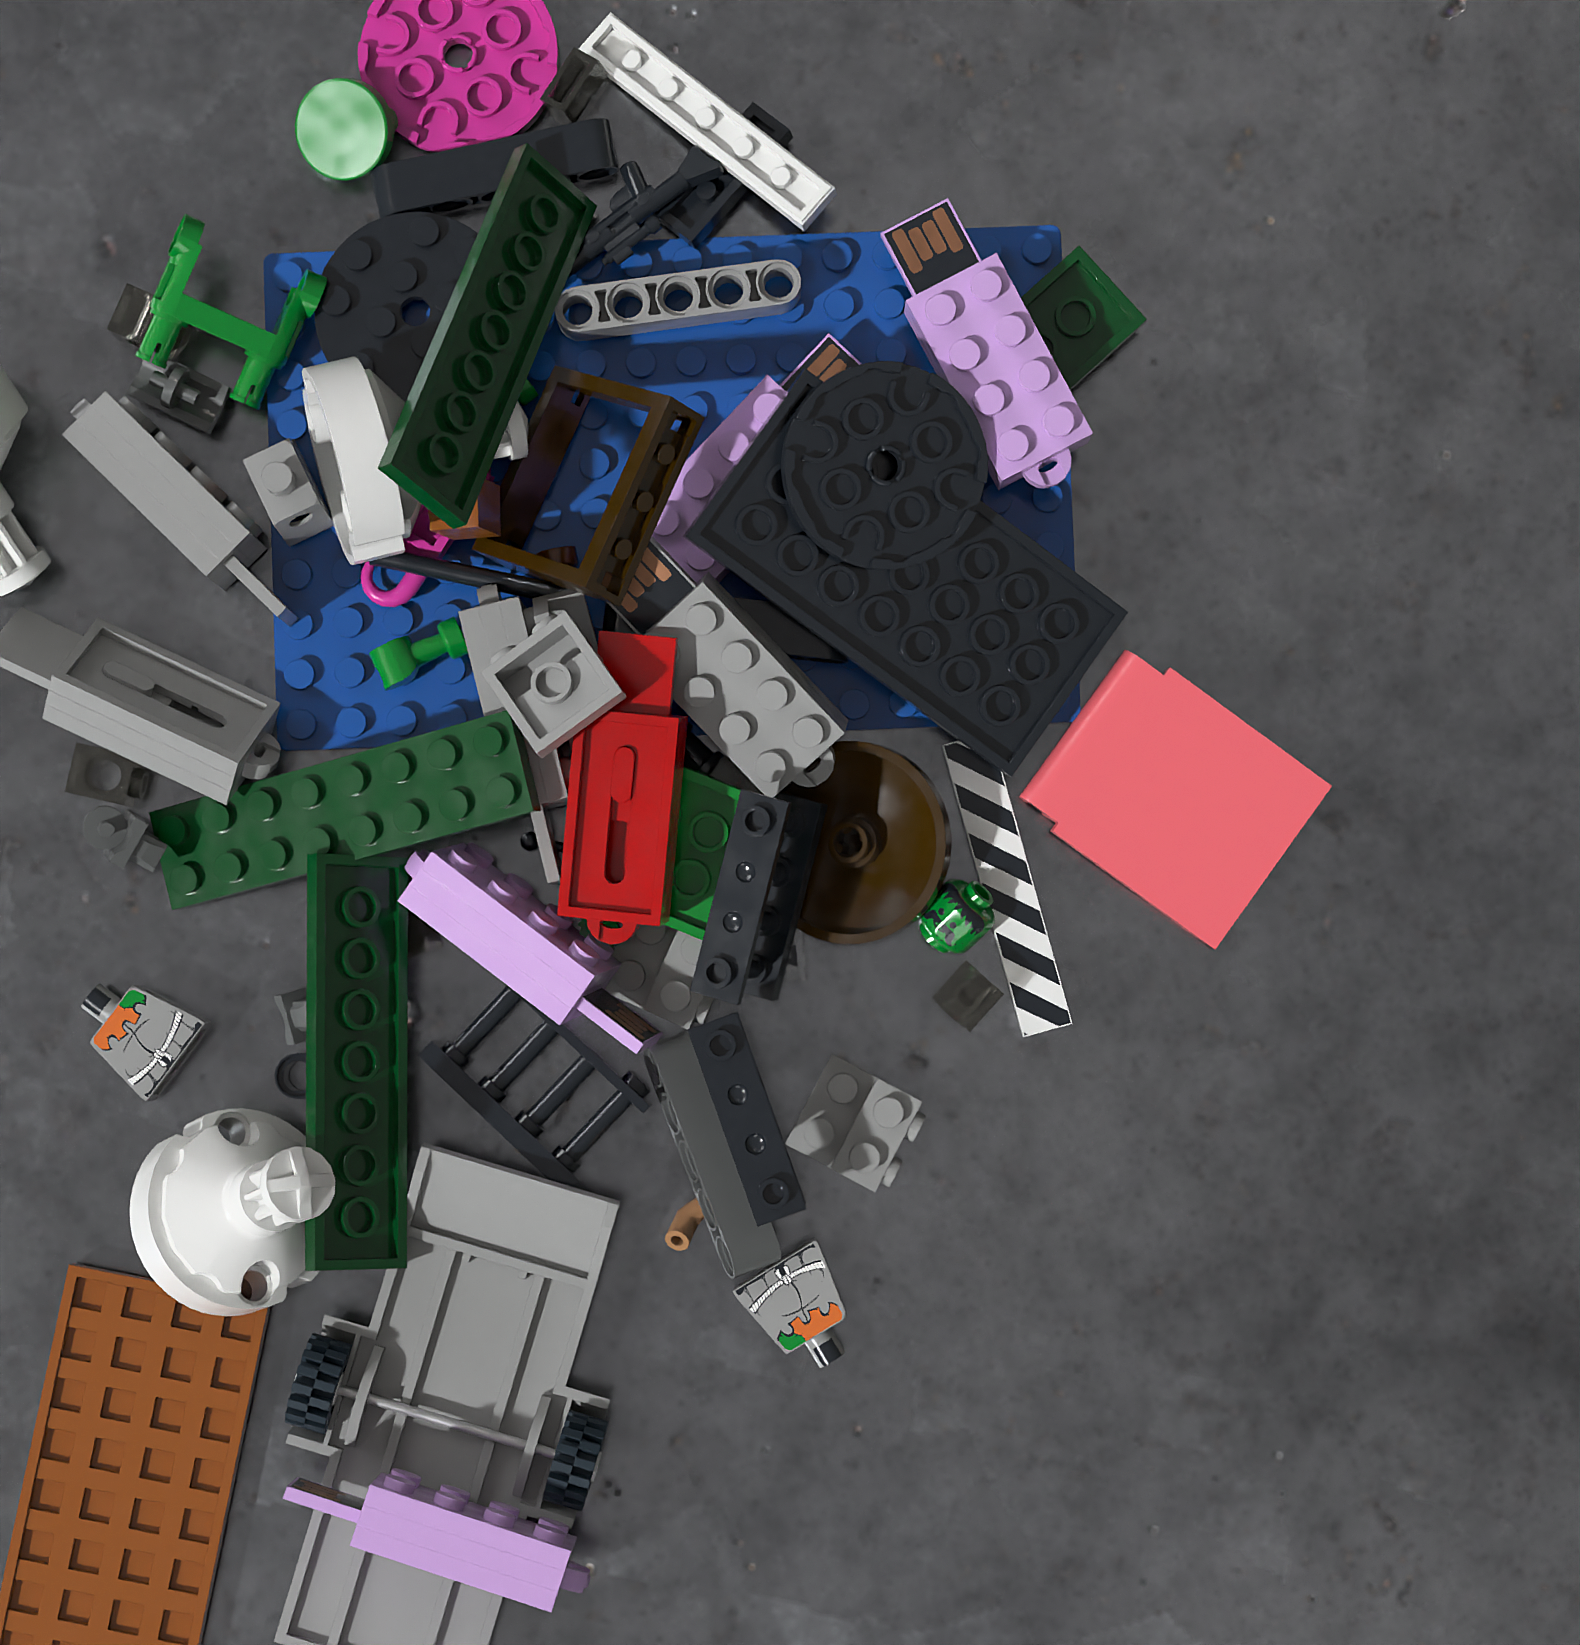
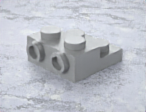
M566 611L559 615H550L542 619L533 628L531 636L517 646H507L497 652L491 658L490 666L481 671V674L536 754L541 758H544L627 697L579 625Z
M639 924V928L632 938L616 945L612 956L622 965L605 989L616 998L687 1030L691 1028L693 1021L703 1024L714 998L690 991L703 940L664 924L662 926Z
M832 1054L785 1144L876 1192L880 1183L887 1187L891 1185L903 1161L896 1157L895 1154L903 1138L911 1142L914 1141L926 1115L918 1111L922 1104L921 1100Z

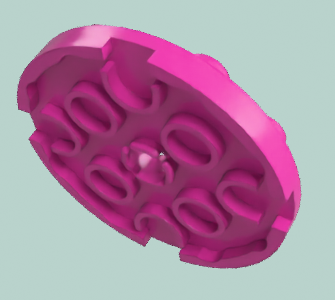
M373 0L367 11L368 16L362 30L361 39L358 42V66L361 80L375 88L385 99L388 106L395 111L398 118V126L394 133L422 150L436 153L523 134L539 118L551 98L558 74L559 49L551 16L542 0ZM464 44L473 51L472 59L466 68H455L445 62V54L452 45Z

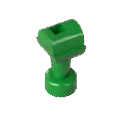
M454 616L438 623L437 629L439 634L413 643L410 636H402L369 652L374 667L381 676L385 691L408 684L415 678L419 667L448 652L452 659L468 654L464 636Z

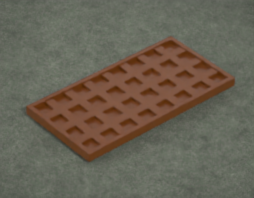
M76 1263L69 1264L0 1590V1645H201L270 1307L239 1316L211 1315L191 1309L168 1295L154 1279Z

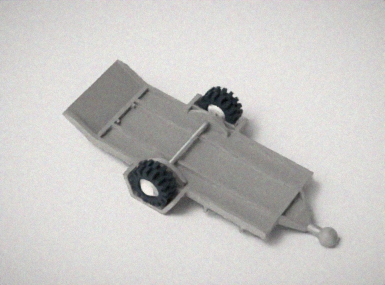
M423 1142L407 1196V1268L386 1269L369 1327L324 1315L321 1335L312 1333L311 1338H309L291 1387L292 1392L287 1402L285 1423L291 1424L292 1427L288 1433L286 1444L329 1456L321 1485L364 1499L370 1484L381 1472L390 1474L392 1468H397L420 1476L421 1481L419 1485L437 1491L440 1490L442 1484L457 1487L471 1494L469 1498L471 1502L489 1507L490 1501L502 1502L520 1510L519 1518L527 1520V1516L536 1519L546 1517L568 1525L569 1529H572L577 1511L582 1512L591 1482H594L600 1463L601 1449L609 1421H606L605 1418L610 1399L566 1386L597 1286L620 1201ZM315 1509L313 1510L274 1642L283 1645H490L503 1596L352 1547L350 1543L357 1523Z

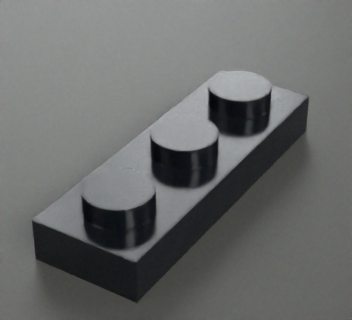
M754 102L743 112L742 115L784 148L793 139L789 128ZM725 169L722 176L697 186L689 187L655 213L664 226L694 249H697L749 189Z

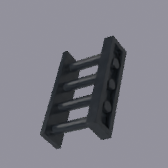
M741 789L690 991L735 1005H741L744 993L770 1001L779 999L828 804L782 791L775 797H770Z
M508 985L453 1043L448 1040L442 1046L437 1040H433L417 1055L548 1180L571 1187H576L583 1179L575 1172L581 1166L578 1161L630 1105L636 1106L643 1114L652 1106L645 1099L651 1091L632 1072L628 1071L622 1077L566 1023L562 1025L557 1024ZM522 999L543 1021L490 1078L485 1075L479 1081L465 1068L471 1061L468 1056ZM559 1034L580 1056L527 1112L521 1110L516 1116L502 1103L507 1097L504 1091ZM596 1069L618 1090L564 1147L558 1145L552 1150L539 1138L540 1134L544 1131L541 1126Z
M735 1012L688 1029L687 1031L757 1227L806 1210V1201L739 1013Z

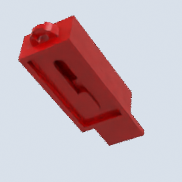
M599 631L597 652L627 697L573 736L557 916L587 919V927L592 936L598 941L600 940L607 944H620L632 938L638 930L639 924L662 926L670 919L688 716L671 715L678 638ZM603 921L621 922L623 926L613 928L606 926Z

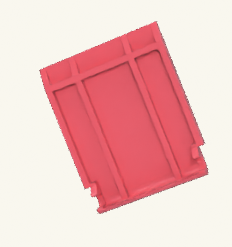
M1124 650L1019 797L1024 802L1030 803L1039 809L1043 816L1055 822L1050 832L1183 929L1216 950L1332 785L1171 667L1167 668L1162 674L1134 653Z

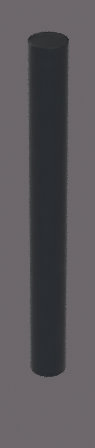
M405 551L402 554L369 561V564L372 566L478 588L488 584H496L498 592L531 599L567 590V588L544 580Z

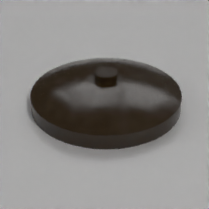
M838 741L831 745L835 753V763L833 771L827 780L814 787L800 786L791 781L781 790L782 792L828 804L797 929L816 939L830 943H871L889 938L911 926L929 909L943 886L950 864L952 849L950 821L945 804L934 783L909 758L879 744L860 741ZM821 758L815 759L806 768V771L815 768L820 763Z

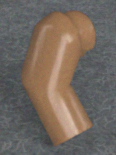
M694 1198L677 1211L668 1229L665 1242L674 1250L682 1251L688 1248L698 1225L704 1219L697 1198Z

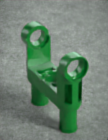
M186 213L171 242L168 251L169 261L149 305L151 307L149 312L154 315L135 356L149 362L156 345L159 343L152 363L166 369L167 361L182 327L188 328L189 324L245 349L244 354L248 355L234 390L230 393L229 397L244 404L252 385L245 404L259 410L275 369L281 370L282 366L286 365L305 319H309L317 308L326 286L327 277L310 269L305 271L297 288L291 287L272 333L186 295L183 291L203 247L198 243L205 226L204 221Z

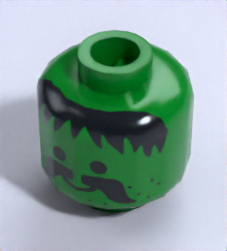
M961 879L947 880L929 909L920 917L922 921L920 924L922 935L932 947L942 953H948L949 951L953 953L967 952L995 924V916L991 908L993 903L992 895L977 881L968 883Z

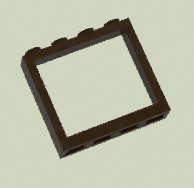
M555 365L528 423V455L525 458L511 461L500 485L501 536L476 538L472 550L505 568L621 606L705 417L671 396ZM575 392H578L577 399L573 404L571 402ZM590 397L649 412L578 569L523 551L522 548ZM675 420L681 421L677 432L671 429ZM507 541L511 542L510 546L506 545ZM606 572L612 575L608 587L601 585Z

